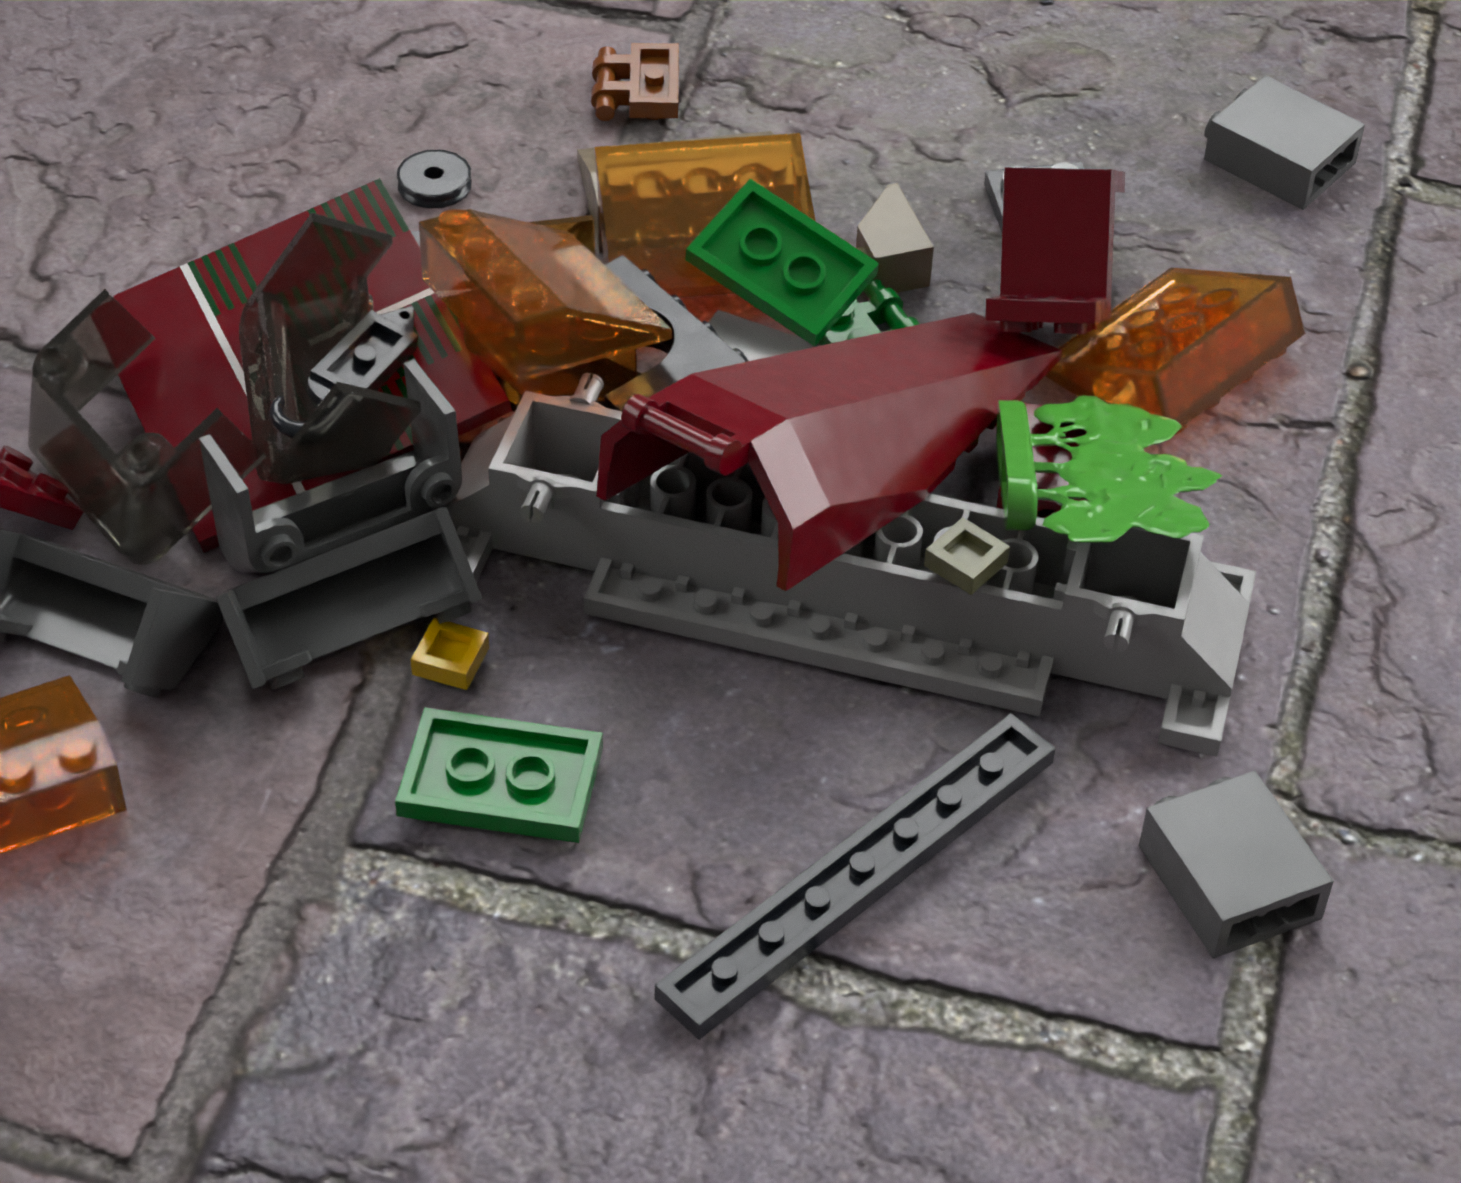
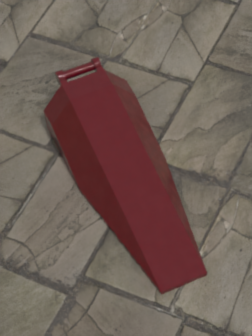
M970 313L692 373L650 397L635 394L627 401L622 411L621 420L601 435L596 497L606 501L689 452L703 458L707 468L722 475H728L749 463L778 522V574L776 587L787 591L925 500L955 469L957 458L964 451L970 453L978 445L980 434L986 428L993 430L996 427L998 400L1021 401L1025 397V393L1033 389L1061 360L1063 350L1021 332L999 331L998 322L985 321V317L976 313Z

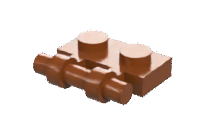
M631 43V54H617L615 49L609 46L599 49L598 57L595 58L592 65V76L596 84L592 87L591 104L599 120H611L619 105L629 106V118H647L650 120L678 118L679 43ZM620 79H630V81H619V80H620Z

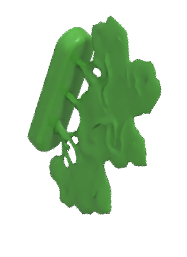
M1083 395L1070 403L1045 404L1035 409L1034 416L1041 422L1054 426V428L1046 434H1030L1025 403L1019 400H998L996 450L1006 531L1031 530L1036 524L1038 500L1055 501L1062 506L1060 511L1044 519L1043 526L1058 534L1066 535L1070 541L1078 543L1113 542L1133 527L1143 528L1152 534L1165 535L1173 539L1183 538L1190 533H1200L1209 527L1210 524L1200 507L1186 503L1184 500L1173 495L1191 491H1203L1216 483L1217 479L1222 477V475L1203 467L1187 466L1185 460L1170 454H1149L1143 450L1149 446L1158 445L1170 440L1182 428L1181 424L1176 420L1150 414L1143 408L1129 404H1107L1096 396ZM1064 423H1065V424H1074V425L1067 426V427H1060V425H1061V424H1064ZM1076 429L1087 431L1085 435L1076 438H1065L1066 435L1063 433ZM1065 443H1076L1080 446L1070 447ZM1058 446L1070 451L1072 459L1065 463L1034 462L1032 447ZM1036 472L1059 474L1061 478L1069 482V485L1052 489H1037ZM1082 498H1084V499H1087L1088 501H1086V500L1076 501V500H1073V499H1082Z

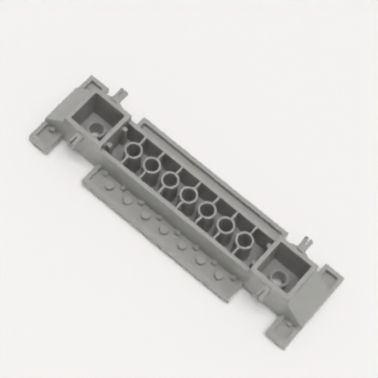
M585 373L581 376L578 387L572 396L552 397L525 391L515 412H510L486 423L481 433L474 436L461 463L462 484L458 493L451 502L442 506L448 509L476 583L492 549L595 571L584 596V614L1039 717L1051 673L1167 699L1158 743L1216 757L1218 756L1256 576V571L1209 561L1201 553L1204 535L1190 533L1183 538L1173 539L1165 535L1152 534L1143 528L1133 527L1113 542L1078 543L1070 541L1066 535L1058 534L1043 526L1045 518L1037 517L1036 524L1031 530L1006 531L1003 509L930 494L925 500L789 590L784 591L776 587L778 574V522L749 463L728 475H722L707 468L703 458L689 452L606 501L596 497L601 435L621 420L622 411L606 408L596 402L604 383L595 374H593L590 382V373ZM962 517L1010 546L1008 563L972 595L924 566L926 548Z

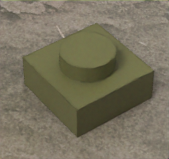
M962 517L926 548L924 566L972 595L1008 563L1010 546Z

